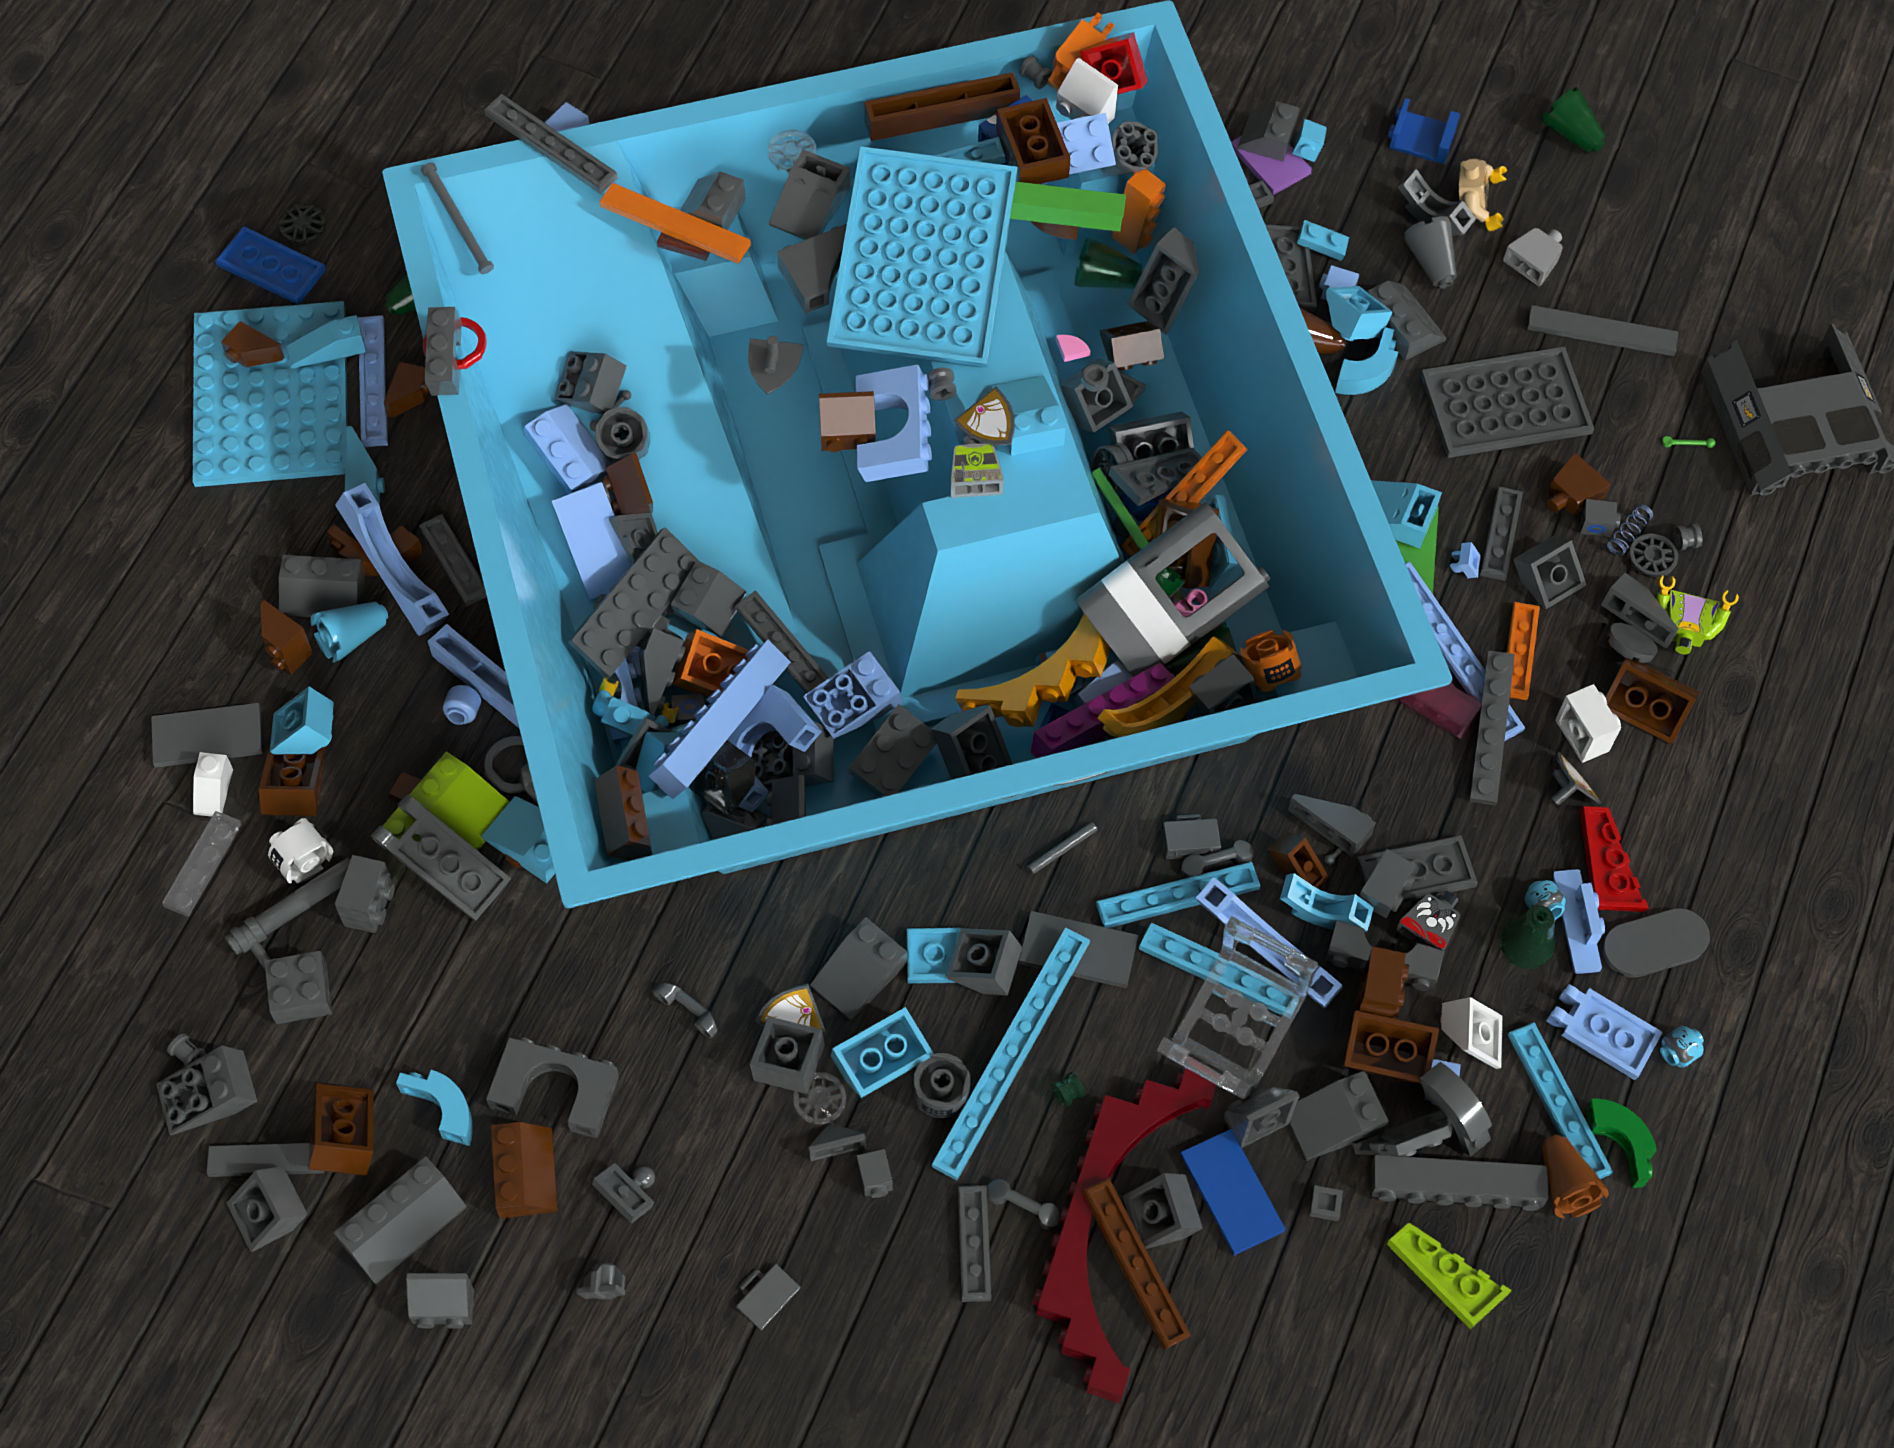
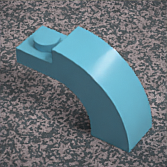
M1384 328L1379 348L1371 358L1363 361L1344 359L1335 393L1346 395L1366 393L1379 387L1389 378L1398 352L1394 351L1396 340H1392L1394 329Z
M1295 873L1286 876L1280 896L1282 901L1293 907V915L1311 924L1334 930L1336 921L1364 928V932L1368 931L1374 909L1372 905L1356 894L1341 896L1321 891Z
M434 1070L430 1071L427 1080L418 1073L411 1072L409 1075L400 1073L396 1084L401 1093L429 1100L441 1108L442 1121L439 1132L442 1139L470 1146L473 1133L472 1116L465 1097L458 1086L451 1079Z

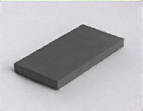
M1265 225L1298 306L1308 312H1315L1317 301L1309 248L1297 244L1301 227Z
M259 703L151 716L153 765L155 768L198 762L200 752L227 755L228 758L263 754L261 706Z
M1461 835L1390 850L1416 865L1413 871L1416 879L1409 891L1406 889L1402 891L1400 895L1403 897L1402 903L1422 899L1427 894L1436 896L1443 894L1445 891L1455 892L1470 889L1478 884ZM1385 851L1358 856L1357 863L1364 885L1367 883Z
M1031 911L1019 964L1042 969L1066 927L1090 940V944L1072 976L1127 988L1138 935Z

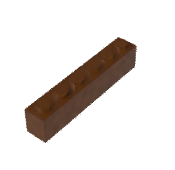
M1014 72L865 101V124L870 140L875 141L990 118L997 114V109L1008 107L1019 100L1020 89Z

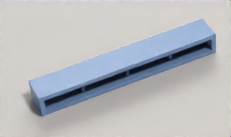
M446 624L428 640L432 656L466 685L476 690L484 700L519 728L506 672Z
M769 640L761 646L756 643L745 654L748 659L745 660L743 658L732 669L735 674H729L720 683L722 690H715L707 699L710 704L708 706L704 704L693 715L696 720L694 722L692 720L689 721L681 729L680 732L683 736L681 738L677 736L666 747L669 752L667 754L663 752L653 762L656 768L649 777L672 800L692 783L790 664V661Z

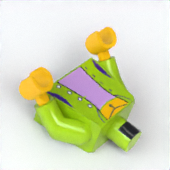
M1661 575L1657 579V585L1661 590L1657 593L1656 600L1678 627V631L1672 640L1676 642V652L1689 654L1691 653L1692 646L1701 647L1704 640L1713 639L1723 630L1731 613L1729 610L1730 606L1737 603L1738 594H1736L1735 600L1729 603L1725 599L1728 590L1722 594V607L1719 606V601L1671 590L1668 594V590L1675 586V578L1671 576L1669 585L1665 587L1662 583L1664 576Z

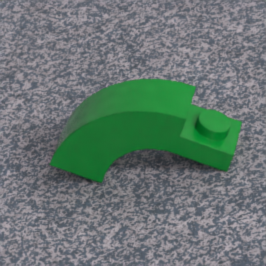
M1591 1099L1586 1106L1588 1125L1593 1135L1607 1136L1615 1140L1623 1148L1628 1160L1632 1188H1643L1652 1177L1651 1161L1647 1160H1650L1657 1151L1649 1129L1634 1112L1621 1104L1605 1099Z

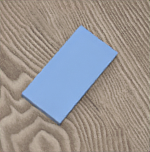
M599 482L551 500L589 600L599 597L601 594H607L632 564L609 519L615 516L603 484Z

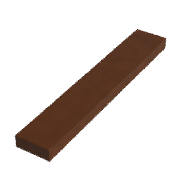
M1110 1179L1103 1180L1082 1191L1163 1350L1190 1337L1191 1335Z

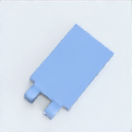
M1568 984L1559 999L1568 1005H1573L1571 1011L1568 1014L1562 1008L1556 1006L1546 1021L1553 1026L1564 1028L1565 1030L1561 1035L1636 1080L1663 1032L1589 988L1584 994Z

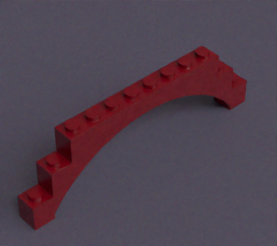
M1186 1065L1184 1074L1178 1073L1174 1088L1146 1080L1143 1089L1138 1087L1133 1103L1105 1095L1103 1104L1097 1102L1093 1119L1097 1120L1095 1129L1089 1128L1084 1145L1089 1146L1086 1156L1080 1155L1076 1171L1081 1173L1078 1182L1072 1180L1067 1196L1072 1198L1069 1208H1063L1059 1224L1064 1226L1061 1235L1055 1233L1050 1249L1055 1251L1052 1262L1046 1261L1042 1277L1046 1278L1043 1289L1038 1287L1033 1302L1034 1305L1038 1306L1037 1316L1069 1326H1063L1058 1343L1063 1344L1061 1354L1094 1364V1366L1088 1364L1083 1382L1088 1383L1086 1393L1120 1404L1131 1368L1123 1366L1110 1347L1092 1303L1087 1275L1086 1254L1088 1231L1093 1213L1082 1191L1110 1178L1126 1155L1160 1126L1180 1115L1201 1107L1209 1109L1219 1074Z

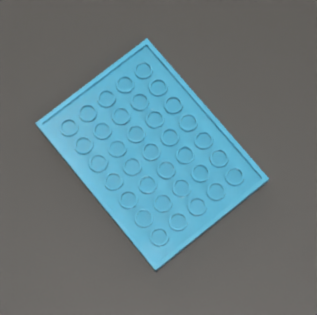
M860 146L827 346L987 368L1016 184L1017 167Z
M344 301L194 313L193 483L195 487L345 474L346 428L348 426L347 359L343 357L292 369L287 351V345L332 320L345 318ZM241 321L280 343L285 358L279 362L245 367L238 362L236 364L232 363L225 357L221 341Z

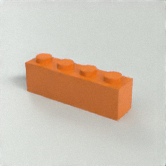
M1147 169L1136 172L1127 181L1124 190L1126 202L1121 231H1113L1112 234L1113 239L1133 254L1140 248L1145 249L1152 241L1151 233L1157 225L1155 220L1161 212L1159 206L1165 198L1163 193L1166 184Z

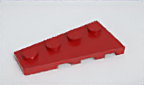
M1583 806L1580 809L1589 883L1592 884L1593 892H1596L1599 898L1597 910L1645 912L1649 907L1646 900H1642L1640 895V884L1637 877H1633L1629 867L1630 859L1627 852H1624L1619 842L1621 837L1608 807Z

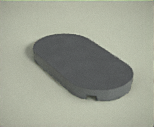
M1671 909L1614 927L1605 938L1602 949L1603 957L1607 965L1616 973L1618 971L1626 977L1637 978L1698 959L1709 945L1710 933L1705 921L1696 913L1687 909Z

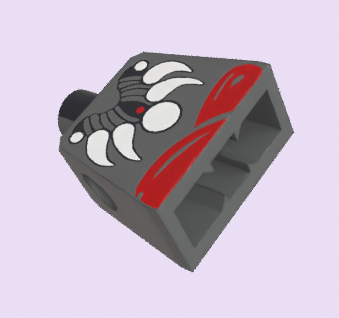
M1445 891L1440 899L1427 894L1399 921L1395 933L1415 946L1418 943L1445 951L1461 916L1458 911L1453 909L1458 902V898L1449 891Z

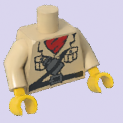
M1473 158L1461 162L1459 179L1460 201L1465 203L1476 219L1481 222L1485 221L1489 231H1494L1502 227V224L1499 222L1503 221V217L1499 213L1489 216V212L1486 211L1489 178L1494 184L1504 181L1506 178L1502 176V173L1507 172V169L1504 166L1493 169L1492 166L1486 164V161Z

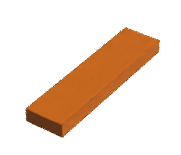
M1514 602L1512 606L1506 653L1515 654L1510 691L1511 698L1527 700L1529 696L1540 606Z

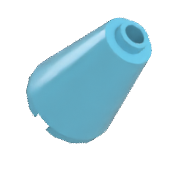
M369 602L317 612L311 616V626H317L318 632L314 633L315 639L324 655L328 659L333 657L332 662L335 663L386 625L388 613L382 604Z

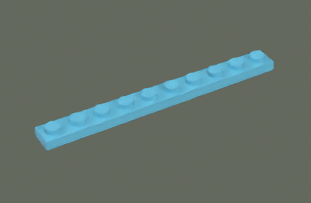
M1065 927L932 1163L934 1169L958 1180L1089 946L1090 940Z

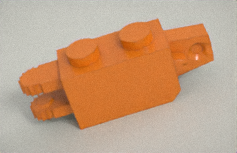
M1097 13L1089 24L1082 19L1055 53V58L1052 60L1054 71L1047 82L1055 91L1058 92L1075 60L1078 58L1082 60L1080 51L1105 41L1115 27L1110 22L1105 26L1102 33L1096 30L1095 26L1100 23L1102 18L1100 13Z

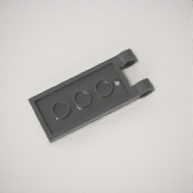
M406 794L398 803V807L409 817L416 820L400 840L380 825L370 837L476 922L511 878L424 808L417 800ZM415 834L420 836V840L417 842L412 839V836Z

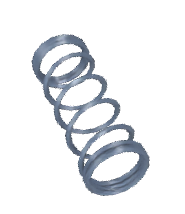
M1637 504L1632 510V515L1627 516L1626 522L1621 524L1620 530L1614 533V538L1609 539L1607 547L1612 553L1624 555L1626 549L1629 548L1625 541L1615 538L1616 533L1621 532L1628 541L1635 540L1631 533L1622 530L1624 524H1627L1634 533H1641L1637 525L1628 522L1629 517L1633 516L1635 521L1643 526L1647 525L1646 521L1652 519L1653 512L1648 506ZM1637 508L1647 511L1650 517L1641 515ZM1635 516L1644 520L1645 524L1640 523ZM1629 524L1637 527L1639 532L1634 531ZM1623 532L1631 535L1633 540L1628 539ZM1610 542L1617 543L1623 549V552L1615 550Z

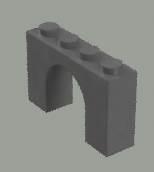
M509 1037L486 1099L489 1108L517 1116L526 1089L534 1078L545 1072H563L570 1075L578 1083V1094L568 1119L570 1131L598 1138L619 1079L617 1067L608 1060L599 1059L594 1061L579 1052L568 1054L561 1052L558 1047L547 1044L543 1047L535 1045L533 1041L524 1037H519L518 1040Z

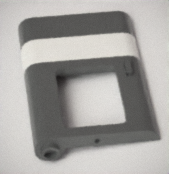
M1205 501L1076 598L1075 601L1134 677L1158 663H1161L1163 666L1270 587L1267 582L1271 578L1262 567L1256 569ZM1215 533L1243 568L1244 573L1239 579L1191 615L1185 617L1178 611L1157 583L1155 577L1208 535Z

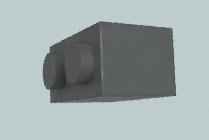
M1387 849L1359 897L1372 905L1374 912L1387 918L1390 911L1396 912L1402 903L1403 897L1400 896L1404 889L1409 891L1416 879V876L1413 875L1416 865Z

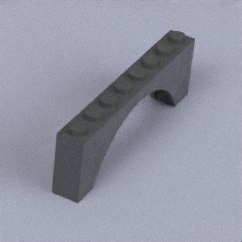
M847 224L833 227L825 233L811 236L805 241L786 246L782 250L777 251L778 268L805 314L829 305L831 286L840 267Z

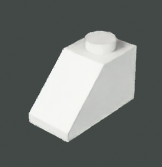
M200 752L194 773V815L221 818L233 772L227 755Z

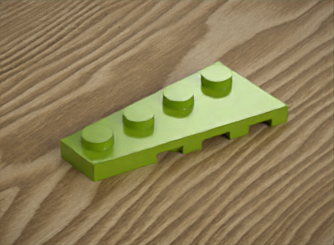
M1410 1223L1405 1225L1387 1243L1469 1329H1472L1512 1291L1506 1286H1499L1490 1280V1276L1479 1269L1477 1271L1463 1262L1465 1259L1456 1253L1452 1255L1441 1247V1243Z

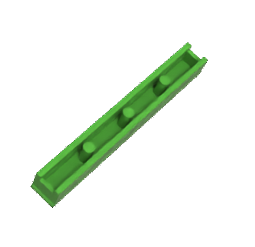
M1016 182L1010 219L1120 232L1122 218L1124 217L1126 195Z

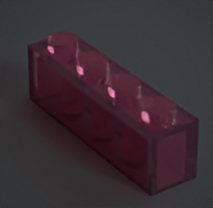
M1452 683L1447 686L1396 698L1460 739L1476 719L1482 706L1474 696L1463 693L1455 688Z

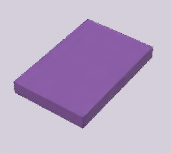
M1241 137L1231 142L1236 155L1259 181L1263 180L1272 195L1311 174V167L1301 157L1292 154L1293 148L1290 144L1284 161H1279L1238 149Z

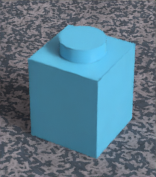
M1304 119L1295 137L1292 154L1315 162L1324 145L1327 127Z

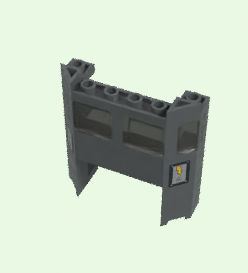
M1833 323L1830 324L1817 352L1820 359L1833 357L1840 374L1757 389L1737 340L1732 342L1724 353H1718L1715 356L1712 354L1707 357L1701 370L1702 377L1750 496L1758 494L1768 495L1774 492L1776 488L1785 487L1790 476L1796 478L1806 473H1823L1828 469H1845L1861 463L1866 464L1869 474L1877 472L1887 473L1894 468L1893 437L1848 333L1845 331L1842 333L1837 330Z

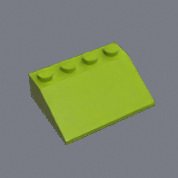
M445 752L409 794L477 851L485 842L481 836L510 803L509 800L468 765L448 752ZM398 807L382 827L400 840L416 820L409 817ZM415 834L412 836V839L417 842L420 840V836Z

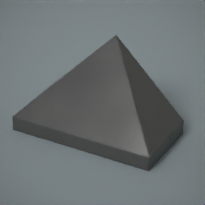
M830 1123L809 1146L810 1161L866 1148L865 1134Z

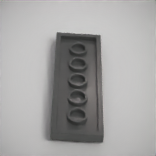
M667 528L660 529L568 640V643L605 679L611 677L673 601L698 559Z

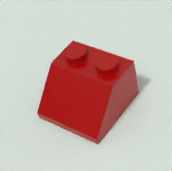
M1134 32L1109 38L1080 51L1084 62L1118 85L1117 95L1141 89L1148 81Z

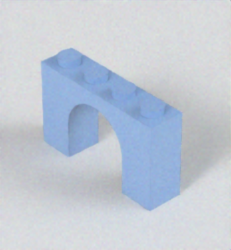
M918 364L856 376V392L874 391L875 411L894 407L909 411L906 425L894 437L883 441L857 445V469L865 482L928 471V460L932 459V452L927 437L931 436V427L927 420V413H930V403L928 397H926V390H929L930 384L927 374L922 373Z
M774 685L767 690L705 766L735 805L752 813L770 793L756 777L751 766L752 752L758 740L764 734L777 730L789 745L805 752L822 732L788 692Z

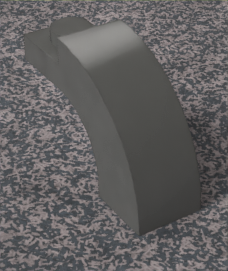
M1417 169L1409 171L1397 186L1408 200L1405 208L1419 222L1424 221L1425 225L1432 223V218L1445 216L1451 222L1452 235L1458 236L1463 235L1476 220L1463 201H1447L1434 193Z
M1439 1062L1420 1078L1426 1098L1436 1104L1449 1118L1457 1133L1462 1151L1471 1157L1491 1140L1488 1129L1492 1126L1488 1114L1476 1095L1455 1072L1442 1062Z

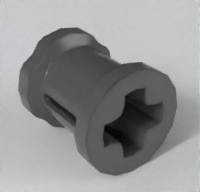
M1034 56L1026 58L1019 68V74L1033 81L1037 89L1044 88L1053 73L1050 68H1044L1040 65Z
M185 1033L178 1035L167 1049V1052L171 1056L175 1055L185 1067L206 1055L202 1048L198 1049L189 1041V1036Z

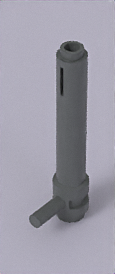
M345 858L256 917L250 916L243 921L244 924L242 926H235L230 929V933L225 936V939L234 953L238 955L241 952L246 953L251 950L265 970V960H271V958L260 943L267 939L268 934L341 888L351 859Z

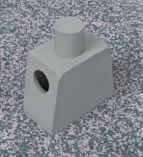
M1534 228L1508 245L1503 261L1540 287L1559 260L1563 249L1559 243L1562 240V235L1555 229L1546 234L1539 228Z

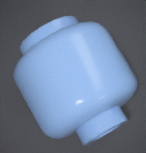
M468 685L454 686L448 691L443 704V712L448 720L454 724L470 723L476 718L481 705V697L476 690Z

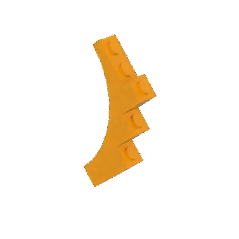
M1084 613L1079 625L1070 638L1054 655L1038 667L1018 678L998 685L979 689H958L955 699L962 711L990 705L994 717L1004 716L1009 726L1034 727L1042 701L1051 703L1056 701L1068 702L1076 676L1084 678L1102 676L1111 647Z
M1212 637L1186 668L1157 692L1127 708L1117 710L1104 709L1098 716V719L1105 724L1103 729L1115 738L1179 723L1188 710L1195 705L1189 688L1198 676L1205 675L1211 671L1220 660L1227 659L1232 654L1238 660L1242 656L1223 640Z

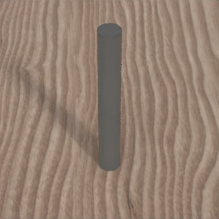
M1090 822L1027 865L1029 872L1032 875L1095 833L1098 830L1096 825Z

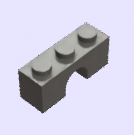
M428 307L425 383L432 396L459 395L460 370L456 361V346H461L462 321L455 307Z

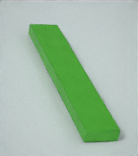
M1096 469L1092 472L1095 482L1140 550L1143 549L1149 542L1101 469ZM1180 590L1171 596L1174 603L1184 599Z

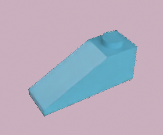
M357 315L332 320L287 345L292 369L366 352Z
M347 426L345 492L366 483L377 502L380 503V493L385 491L384 479L379 478L376 466L353 427Z

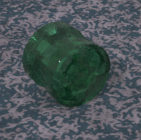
M1073 1072L1067 1073L1062 1081L1057 1080L1052 1083V1089L1056 1097L1065 1107L1072 1105L1074 1099L1086 1096L1083 1084Z

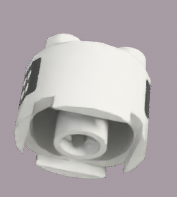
M306 818L298 820L293 827H290L285 832L275 833L269 840L271 847L269 848L268 856L288 883L291 884V880H295L298 884L317 875L324 869L321 866L324 860L330 861L333 855V849Z

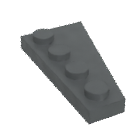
M1192 447L1111 466L1108 475L1137 506H1140L1174 488L1202 457Z
M651 512L619 515L609 519L631 563L636 560L658 533ZM671 603L661 614L662 616L675 615Z

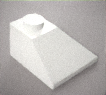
M1471 997L1442 1003L1441 1029L1465 1052L1495 1069L1501 1068L1502 1015Z

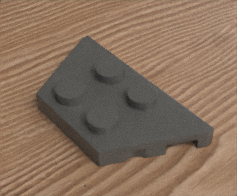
M1438 1110L1352 1143L1355 1154L1408 1157L1417 1152L1416 1149L1424 1146L1434 1147L1440 1145L1443 1139L1451 1137L1453 1125L1444 1112Z

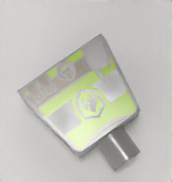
M965 435L964 445L954 447L951 498L1003 495L1004 477L994 445L981 444V442Z

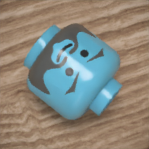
M1548 880L1536 881L1529 886L1525 895V903L1538 920L1554 921L1563 914L1566 898L1554 882Z
M1679 1026L1663 1037L1660 1051L1668 1064L1683 1068L1702 1056L1704 1050L1702 1043L1704 1040L1696 1029Z

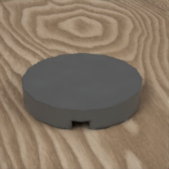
M1614 623L1606 634L1607 637H1610L1608 640L1610 646L1627 659L1632 660L1633 657L1639 658V663L1651 662L1657 654V646L1654 641L1631 625Z

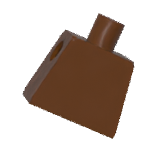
M1575 453L1552 480L1548 490L1551 498L1547 501V506L1555 513L1564 507L1570 514L1576 515L1581 512L1586 499L1603 500L1611 483Z

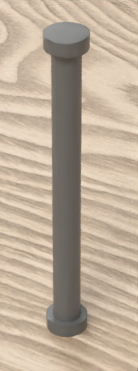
M434 163L426 164L421 168L423 176L428 177L479 265L478 271L480 274L489 273L494 268L493 263L485 257L438 176L436 165Z

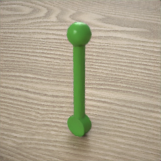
M1666 436L1662 440L1664 447L1676 444L1706 445L1708 448H1713L1716 443L1713 438H1708L1707 440H1675Z

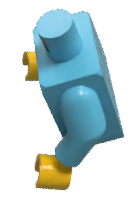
M603 678L599 687V693L592 707L594 714L602 717L601 724L633 737L644 717L665 727L669 723H675L679 707L670 709L668 708L669 703H664L661 715L656 718L645 710L613 697L619 682L616 681L615 684L607 681V678Z

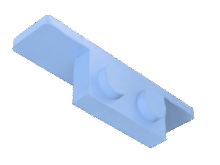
M1580 870L1555 871L1553 873L1554 883L1566 898V905L1561 917L1573 971L1575 974L1600 972L1602 965L1597 943L1605 932V924L1603 918H1599L1598 894L1593 892L1591 883L1583 884Z

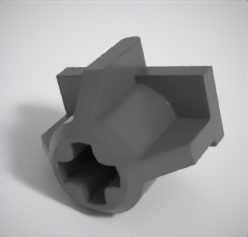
M597 1263L584 1278L583 1288H577V1294L585 1299H613L616 1296L625 1295V1276L614 1264Z

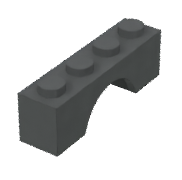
M1336 921L1326 961L1331 962L1337 967L1358 969L1362 973L1372 949L1365 937L1364 928ZM1417 943L1406 954L1405 964H1409V972L1404 983L1410 984L1418 990L1433 991L1438 980L1444 951Z

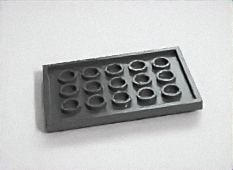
M1565 347L1421 371L1420 376L1448 458L1590 435L1594 431V426Z

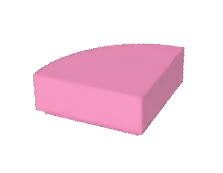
M1057 335L1056 342L1064 362L1090 356L1089 347L1081 339L1071 335Z

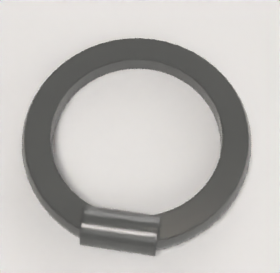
M522 736L507 737L495 743L487 752L484 760V776L496 790L507 793H523L526 791L522 783L511 784L504 782L493 770L494 759L501 750L513 745L524 746Z

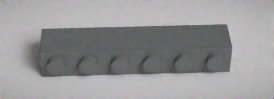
M1375 1155L1371 1162V1197H1379V1200L1385 1202L1395 1201L1396 1198L1407 1199L1410 1203H1423L1425 1200L1436 1201L1439 1205H1451L1454 1202L1465 1203L1468 1207L1491 1204L1498 1209L1522 1206L1524 1210L1535 1211L1543 1208L1548 1200L1547 1166Z

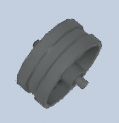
M1121 443L1099 446L1092 457V471L1100 468L1114 491L1122 490L1108 475L1110 467L1134 460L1128 448Z

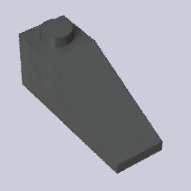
M1626 573L1613 584L1601 604L1664 648L1670 645L1678 631V627L1649 589Z
M1294 794L1291 797L1288 808L1290 813L1337 847L1342 848L1351 857L1372 836L1376 824L1368 814L1360 812L1354 807Z

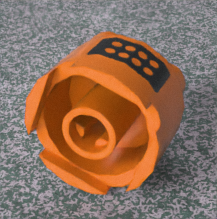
M1274 630L1259 633L1245 642L1247 647L1244 650L1242 647L1240 649L1245 668L1253 676L1255 685L1260 687L1262 692L1272 691L1277 685L1287 681H1296L1301 677V662L1292 634L1282 630L1283 635H1275Z

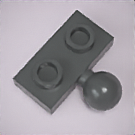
M614 1163L593 1180L592 1185L631 1224L653 1207L654 1201L642 1190L651 1187L655 1181V1173L650 1167H638L633 1172L631 1179Z

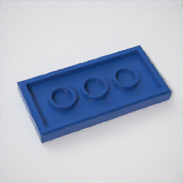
M244 226L216 259L218 267L297 305L301 303L326 271L324 264Z
M1231 1129L1181 1152L1180 1156L1233 1256L1285 1231L1283 1223Z

